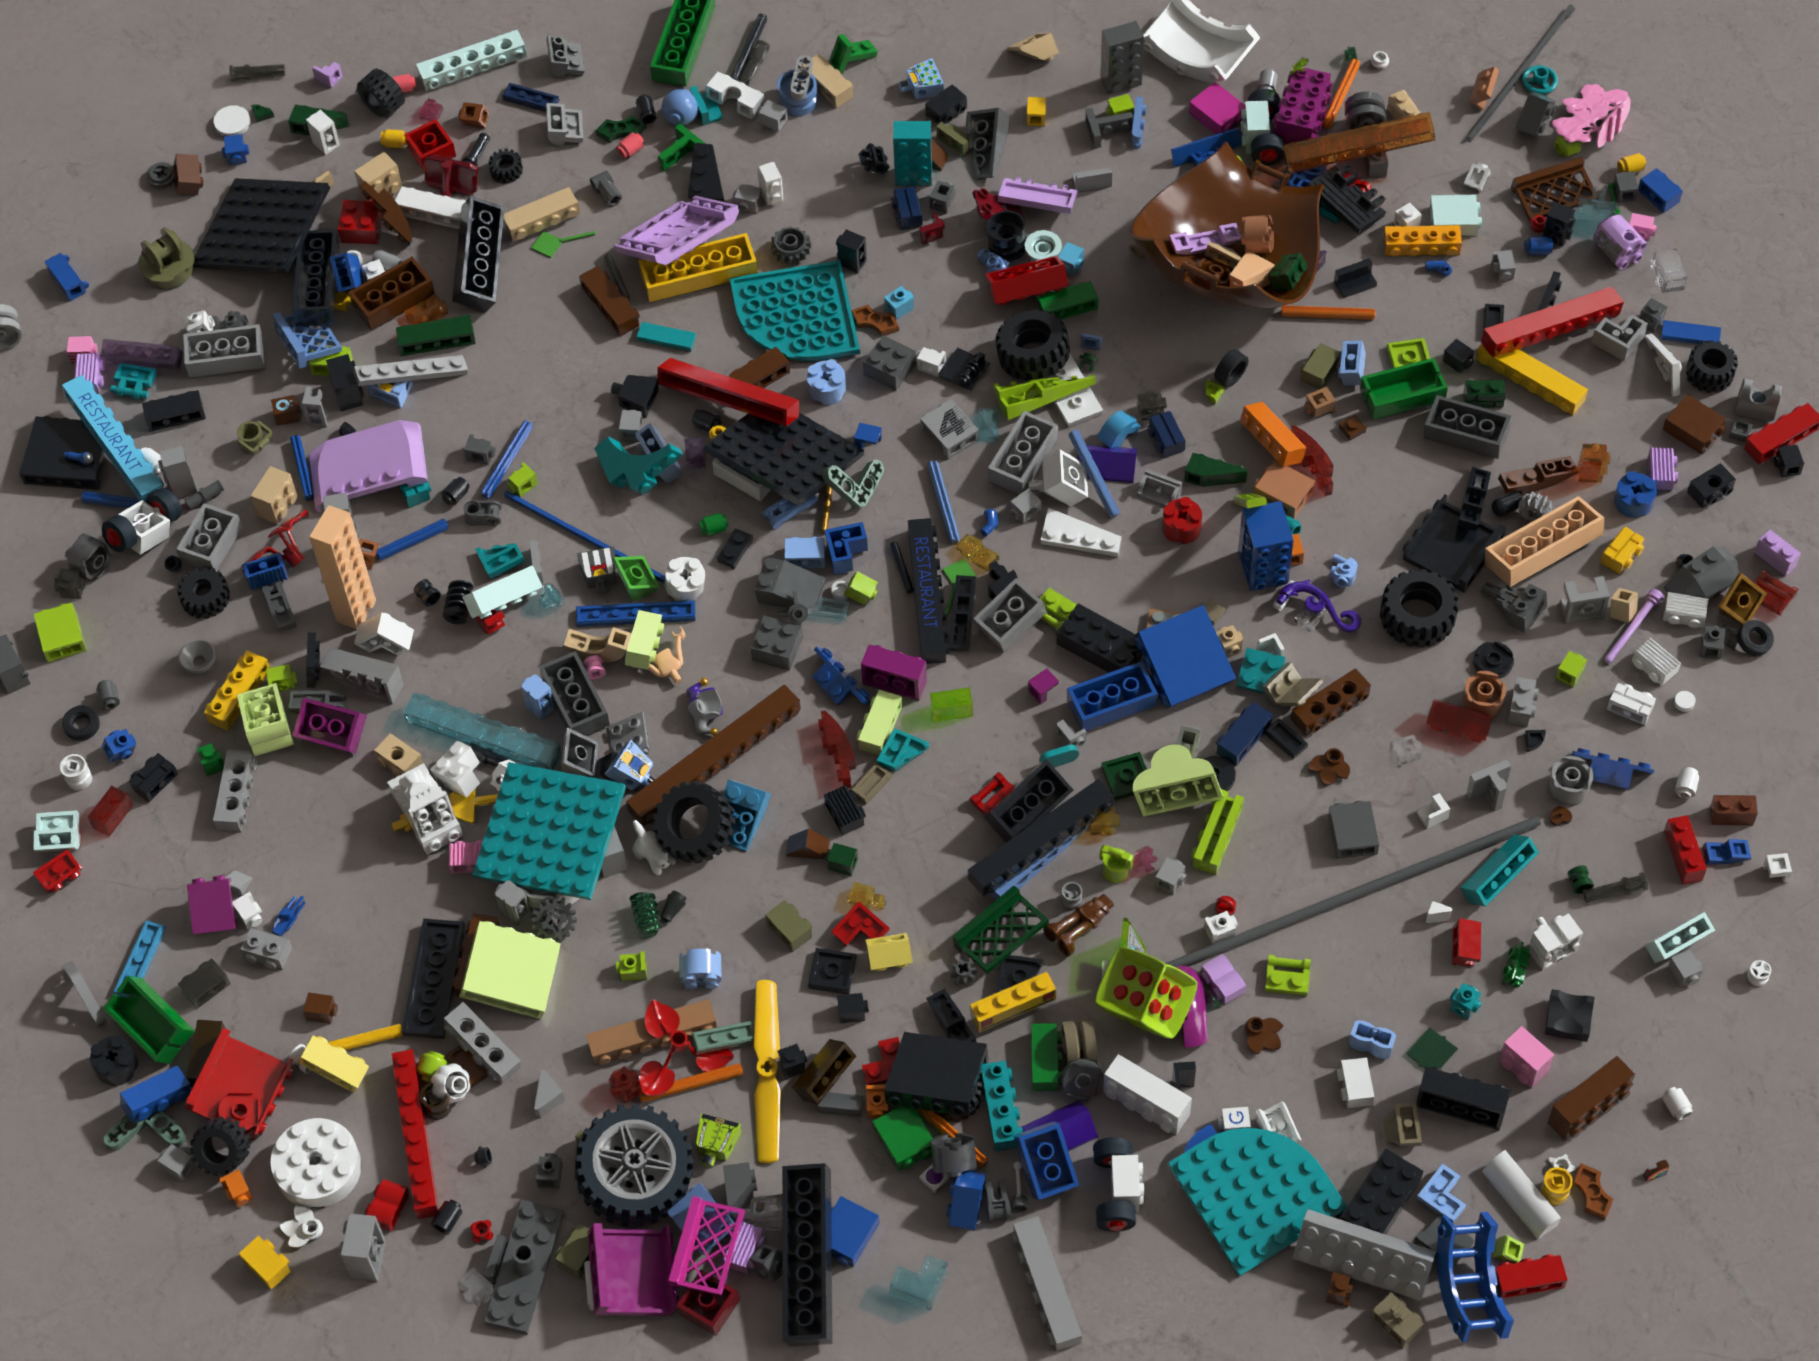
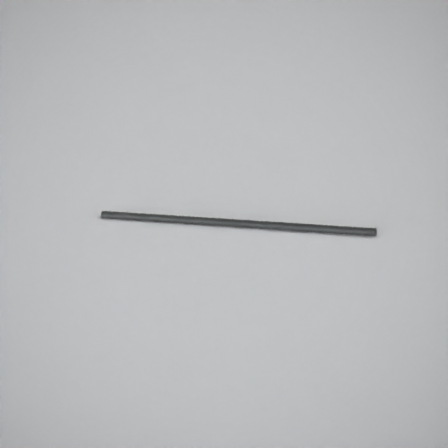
M1534 816L1165 964L1176 968L1177 966H1188L1510 838L1514 834L1517 835L1540 826V819L1538 816Z

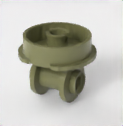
M163 227L160 230L162 237L151 244L146 240L141 242L142 254L138 260V267L143 277L153 286L173 288L181 285L191 276L194 253L191 247L181 241L174 231Z

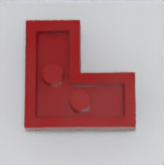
M858 901L831 931V934L847 947L860 932L869 939L884 937L889 932L890 927Z
M899 1037L878 1041L882 1061L862 1065L866 1085L887 1083L900 1045Z

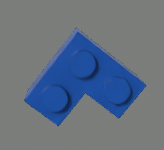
M863 522L824 530L825 543L834 575L853 571L851 554L868 551L867 536Z
M967 1170L963 1171L961 1176L954 1177L949 1192V1197H953L952 1204H948L946 1217H950L949 1226L975 1230L987 1173Z

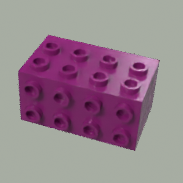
M1295 66L1293 73H1289L1287 80L1289 84L1284 87V99L1279 102V113H1276L1274 116L1273 124L1275 125L1272 134H1276L1283 139L1285 152H1298L1300 155L1306 150L1311 153L1312 147L1316 145L1317 132L1321 130V120L1325 118L1326 105H1329L1332 95L1330 92L1333 82L1330 81V73Z

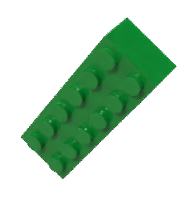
M674 0L650 65L652 81L687 87L716 6L715 0Z

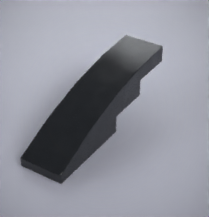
M1472 467L1457 526L1477 531L1491 472Z
M956 575L949 649L969 651L976 576Z
M946 989L926 998L947 1038L977 1042L976 1037L966 1024L964 1016Z

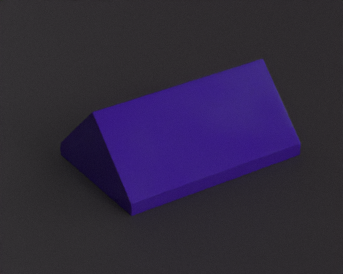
M1086 444L1103 480L1134 483L1137 449L1109 448L1108 446Z
M1078 1100L1022 1126L1024 1132L1053 1121L1059 1123L1068 1151L1098 1138L1089 1109Z

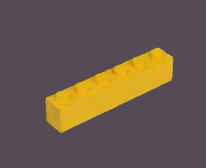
M1482 343L1477 349L1476 360L1481 364L1487 365L1498 374H1502L1514 383L1520 384L1531 393L1544 398L1545 401L1556 405L1564 412L1574 415L1586 400L1587 388L1521 350H1514L1492 358Z

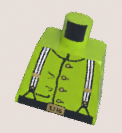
M701 1113L696 1150L699 1155H703L702 1166L713 1168L716 1159L722 1161L728 1159L741 1136L740 1123Z

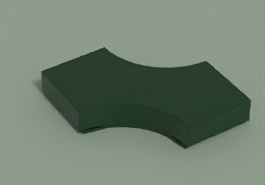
M630 116L622 121L606 119L595 132L598 137L611 143L617 138L627 137L632 132L640 135L647 128V125L634 116Z

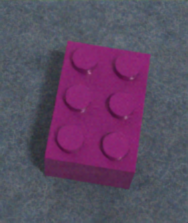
M869 644L861 662L862 684L919 701L927 682L926 660L917 656L905 655L900 651L887 650L879 645Z
M304 697L292 736L356 754L367 715Z

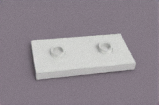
M1069 354V359L1065 362L1064 367L1058 369L1059 371L1055 375H1049V378L1059 377L1060 380H1070L1071 376H1077L1078 379L1084 378L1071 354ZM1090 387L1053 401L1068 427L1103 414V409Z

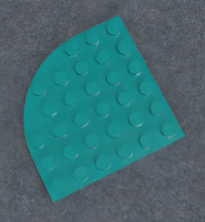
M840 260L730 278L738 321L747 336L765 351L777 347L787 359L797 361H818L860 354Z
M1239 1128L1224 1131L1202 1141L1167 1163L1239 1277L1298 1240L1308 1209L1334 1217L1347 1208L1346 1203L1318 1161L1295 1141L1269 1130Z

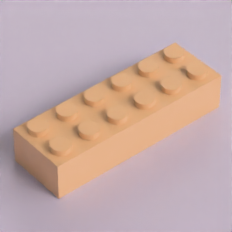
M1578 496L1486 547L1485 565L1511 587L1604 534V517Z

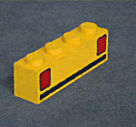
M1045 972L970 1004V1016L980 1033L1056 1000V988L1048 972Z

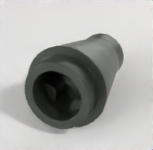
M672 890L671 894L667 895L660 918L670 923L686 905L685 901L687 898L681 893Z

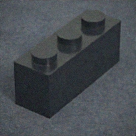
M199 390L142 403L149 432L206 419Z

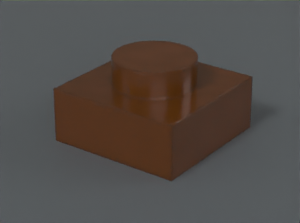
M1356 415L1339 423V428L1349 440L1366 432L1365 425Z

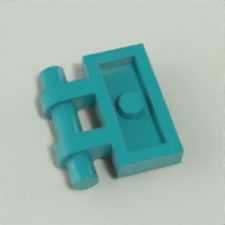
M119 363L114 375L115 382L119 384L118 386L111 385L110 392L117 393L118 396L129 395L135 399H147L149 391H144L143 388L152 387L157 371L154 368ZM127 385H134L135 388H127Z

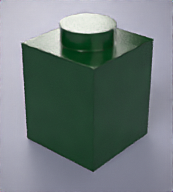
M833 843L832 849H828L825 856L828 870L852 876L858 860L857 849Z

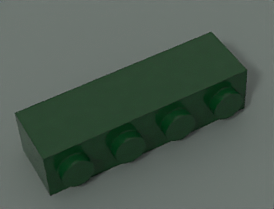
M461 315L454 318L396 327L401 356L476 344L471 315Z

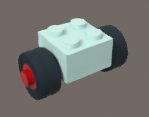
M1259 89L1252 92L1247 101H1245V109L1241 110V118L1244 121L1240 122V130L1243 132L1242 146H1245L1246 154H1251L1254 162L1259 160L1261 164L1268 166L1280 162L1285 154L1283 139L1276 134L1270 133L1269 120L1273 119L1276 113H1279L1280 97L1274 90Z

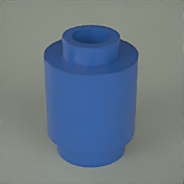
M1529 236L1528 240L1524 242V251H1527L1528 255H1547L1552 253L1553 240L1547 236Z

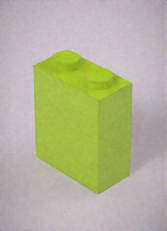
M73 603L62 604L34 614L43 653L48 662L87 651Z

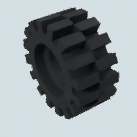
M505 148V151L502 152V149H499V153L495 151L493 153L494 156H490L488 164L491 177L495 178V181L498 182L500 179V183H504V181L510 183L509 180L514 182L516 181L515 177L520 178V174L523 173V166L518 152L514 153L512 149L508 152V148ZM502 164H512L509 168H499Z

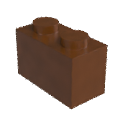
M176 154L173 163L176 194L198 195L199 189L203 188V177H200L202 164L198 161V155Z

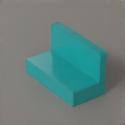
M697 86L690 87V92L698 104L697 114L702 125L722 120L723 115L717 102L706 98V92L700 94Z

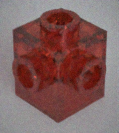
M623 1066L620 1070H615L609 1078L610 1092L624 1103L634 1098L639 1090H641L639 1075L633 1069L629 1070L626 1066Z

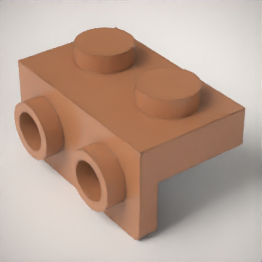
M1495 66L1477 74L1470 101L1480 111L1484 110L1487 99L1492 96L1499 73Z

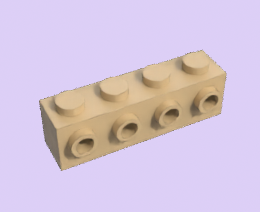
M567 187L505 213L503 224L514 242L579 215V203L570 187Z

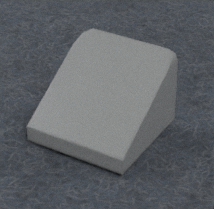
M236 870L226 877L231 878V891L242 896L253 880L252 877Z

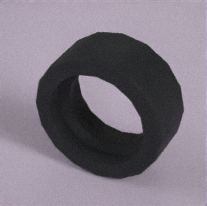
M1236 349L1230 350L1217 365L1214 374L1215 379L1226 387L1233 386L1246 371L1249 362L1248 357Z

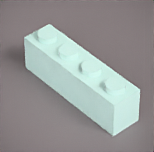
M532 565L469 593L462 598L472 619L480 616L482 619L492 614L490 610L495 609L498 612L507 608L506 603L508 602L513 605L522 601L521 596L525 595L527 599L537 594L536 590L543 586Z

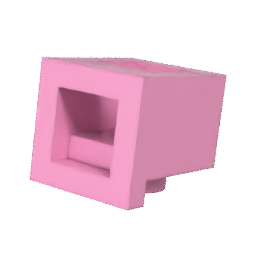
M1632 213L1630 225L1644 240H1649L1650 236L1654 237L1656 225H1653L1655 217Z

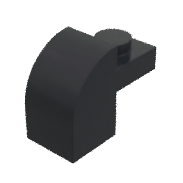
M996 560L989 564V575L995 582L988 586V596L993 600L1015 578L1018 579L1014 569L1008 573L1003 565H999Z

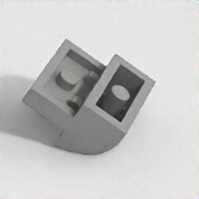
M546 103L547 136L549 141L557 146H564V142L583 143L582 110L565 109V104Z

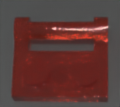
M1763 570L1754 581L1757 586L1767 593L1760 605L1780 616L1799 591L1798 588L1790 587L1769 575V572Z

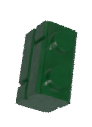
M1301 253L1282 255L1268 277L1272 289L1275 292L1283 291V289L1285 291L1293 290L1303 273L1307 270V262Z
M1465 380L1463 390L1464 403L1482 408L1504 406L1506 397L1504 380Z

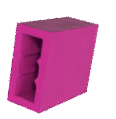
M1214 82L1190 101L1189 114L1213 133L1219 134L1233 129L1241 121H1244L1241 118V110L1245 109V104Z

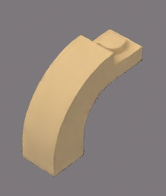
M612 627L609 635L595 637L569 629L562 649L571 652L576 651L577 654L581 655L580 659L583 660L589 656L598 655L603 658L604 663L614 662L624 656L632 633Z

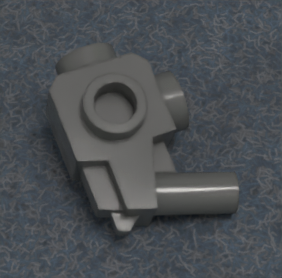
M234 310L229 311L222 322L218 316L212 317L216 330L249 325L246 315H241L240 312Z

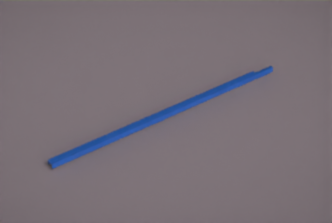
M509 491L504 493L507 499L600 549L611 547ZM614 549L616 557H627L624 553ZM651 569L655 578L665 583V576Z

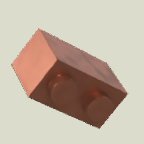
M1714 795L1710 805L1711 824L1754 825L1758 814L1756 795Z

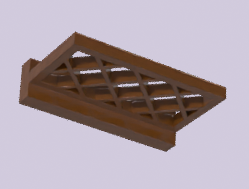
M1582 157L1513 179L1511 189L1513 193L1517 194L1529 221L1537 215L1543 217L1548 215L1551 207L1545 205L1548 199L1570 208L1598 199V195L1584 169L1585 162ZM1581 173L1583 182L1580 183L1573 180V175ZM1561 179L1568 183L1563 188L1555 185V182ZM1569 183L1580 187L1578 193L1567 190ZM1546 185L1550 187L1549 193L1538 190L1539 186ZM1552 189L1563 193L1560 199L1550 195ZM1581 189H1585L1590 192L1591 196L1584 197L1579 195ZM1528 190L1534 194L1530 199L1523 196L1522 191ZM1535 194L1546 198L1544 204L1533 200ZM1564 194L1574 197V201L1569 203L1562 200ZM1530 205L1541 208L1540 212L1532 214L1529 208Z

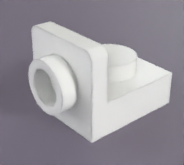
M1472 163L1464 185L1482 191L1487 178L1491 174L1488 166L1482 163Z

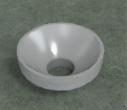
M192 640L186 643L179 652V662L183 669L194 674L209 670L216 659L213 646L205 640ZM198 658L205 659L204 664L201 666L194 665V661Z

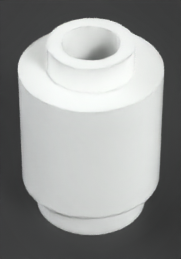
M142 448L144 460L152 465L154 474L161 472L158 460H161L160 454L151 448Z
M1684 767L1679 772L1675 792L1680 798L1689 799L1695 796L1699 781L1696 769Z
M1672 1087L1664 1092L1663 1101L1672 1116L1676 1117L1678 1121L1689 1117L1693 1113L1692 1105L1681 1088L1676 1089V1087Z

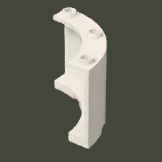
M1171 0L1143 34L1144 49L1180 75L1206 82L1226 80L1259 40V35L1250 24L1227 27L1224 26L1223 22L1212 17L1207 19L1201 15V10L1189 0Z

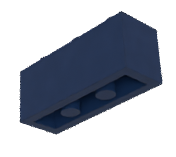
M1252 702L1249 707L1246 706L1240 713V718L1230 724L1228 732L1218 738L1216 754L1237 766L1263 736L1265 730L1272 725L1273 714L1255 702Z

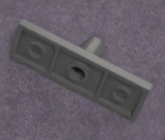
M521 1199L484 1321L486 1325L528 1335L564 1214L563 1209Z

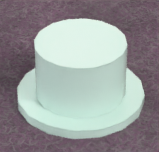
M1036 231L1030 234L1025 241V251L1031 261L1059 255L1062 249L1061 239L1051 231Z

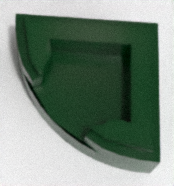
M259 104L251 105L257 122L274 117L273 111L270 108L260 106Z

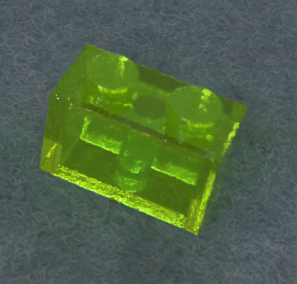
M970 687L930 693L933 722L973 717Z

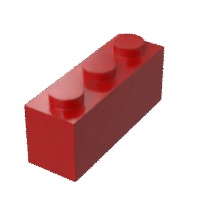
M1688 815L1667 819L1664 833L1682 885L1703 881L1707 869Z
M1547 1254L1542 1256L1541 1259L1532 1260L1531 1258L1520 1260L1519 1263L1511 1264L1510 1262H1504L1495 1267L1498 1283L1496 1287L1499 1298L1502 1297V1299L1565 1288L1568 1280L1561 1255Z

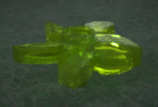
M1303 57L1299 59L1295 65H1292L1293 69L1290 71V74H1293L1296 70L1304 72L1305 69L1303 67L1307 65L1309 60Z

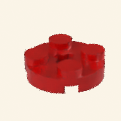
M237 1089L229 1092L220 1101L218 1117L223 1116L224 1119L230 1117L232 1122L237 1120L240 1122V1127H245V1133L254 1129L262 1115V1106L260 1101L252 1095L253 1093ZM238 1106H241V1109L246 1111L242 1116L234 1113Z

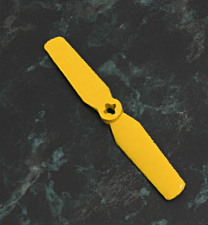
M758 980L756 982L754 1050L758 1058L756 1071L759 1076L754 1093L757 1158L759 1163L769 1164L779 1159L781 1091L775 1077L778 1072V1064L776 1062L778 1057L777 1050H780L776 983L771 980ZM765 1065H769L771 1068L769 1072H765V1069H763Z

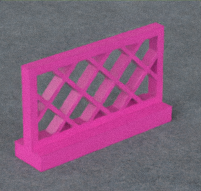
M692 1196L668 1280L672 1286L678 1288L685 1287L722 1296L745 1210L705 1201L699 1197ZM706 1207L714 1208L718 1215L706 1221L704 1217ZM729 1213L738 1214L737 1221L730 1226L723 1219ZM721 1219L726 1228L714 1234L709 1225ZM708 1227L712 1237L701 1243L698 1233ZM729 1232L732 1237L731 1242L722 1248L717 1238ZM715 1240L720 1249L708 1256L703 1246ZM702 1248L706 1258L695 1264L692 1259L693 1252ZM723 1253L726 1258L725 1264L716 1269L711 1259ZM709 1261L714 1271L702 1277L698 1267ZM695 1269L700 1279L694 1283L685 1282L687 1274ZM717 1274L720 1279L718 1289L708 1287L705 1280Z

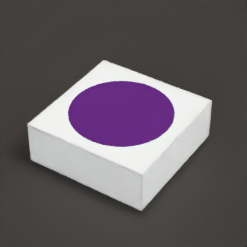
M933 1163L919 1176V1180L934 1193L950 1179L947 1173L933 1172Z

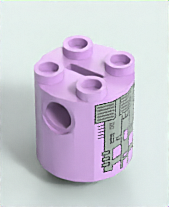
M1615 215L1602 220L1593 235L1594 243L1619 270L1625 269L1631 263H1638L1643 258L1642 253L1647 246V242L1621 215Z

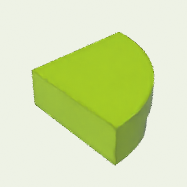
M1207 380L1205 394L1209 401L1216 404L1223 394L1225 387Z

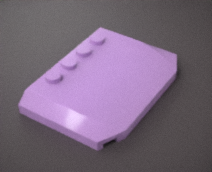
M699 196L692 197V202H677L624 234L620 238L621 243L614 245L616 253L667 265L672 261L678 260L684 253L691 252L697 245L707 242L710 237L720 234L723 229L733 224L739 213L738 206Z
M393 421L327 440L309 453L314 503L318 513L321 512L320 505L324 504L323 496L347 493L348 499H352L405 483L411 487L428 482L422 432L418 422Z

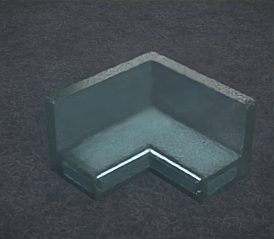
M927 1255L919 1274L898 1266L889 1285L890 1295L931 1311L947 1276L948 1263Z

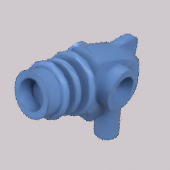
M981 249L977 254L979 260L988 269L986 273L1005 269L1009 265L1008 261L1003 260L999 255L989 250Z

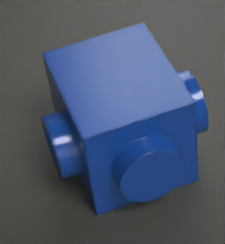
M243 135L225 136V147H222L223 158H227L229 165L247 163L246 155H249L248 144H245Z

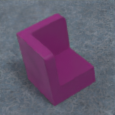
M1046 668L1028 681V692L1041 705L1047 701V692L1057 686L1059 680Z

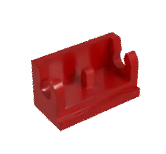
M1459 918L1455 923L1452 938V965L1472 967L1474 962H1480L1482 922Z

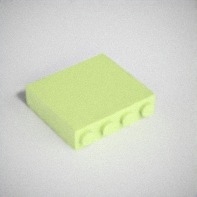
M480 921L475 930L459 997L541 1019L546 1009L561 944L550 938L542 939L535 937L532 933H521L510 927L503 928L489 921Z

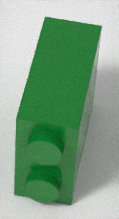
M900 1106L872 1121L874 1132L898 1171L902 1169L907 1170L913 1167L915 1162L921 1159L926 1160L932 1156L931 1141L933 1138L915 1109Z

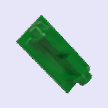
M1520 942L1509 949L1507 954L1508 962L1502 972L1504 976L1502 985L1511 982L1513 987L1519 988L1523 984L1526 971L1521 969L1520 966L1527 968L1531 956L1530 949L1523 947L1524 942Z

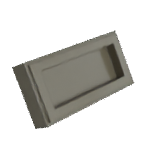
M875 763L851 790L858 800L867 805L892 778V773L878 763Z

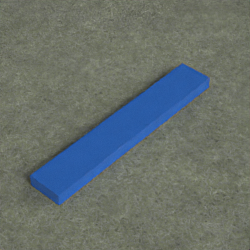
M695 600L576 606L577 627L635 624L639 610L662 615L661 623L696 621Z

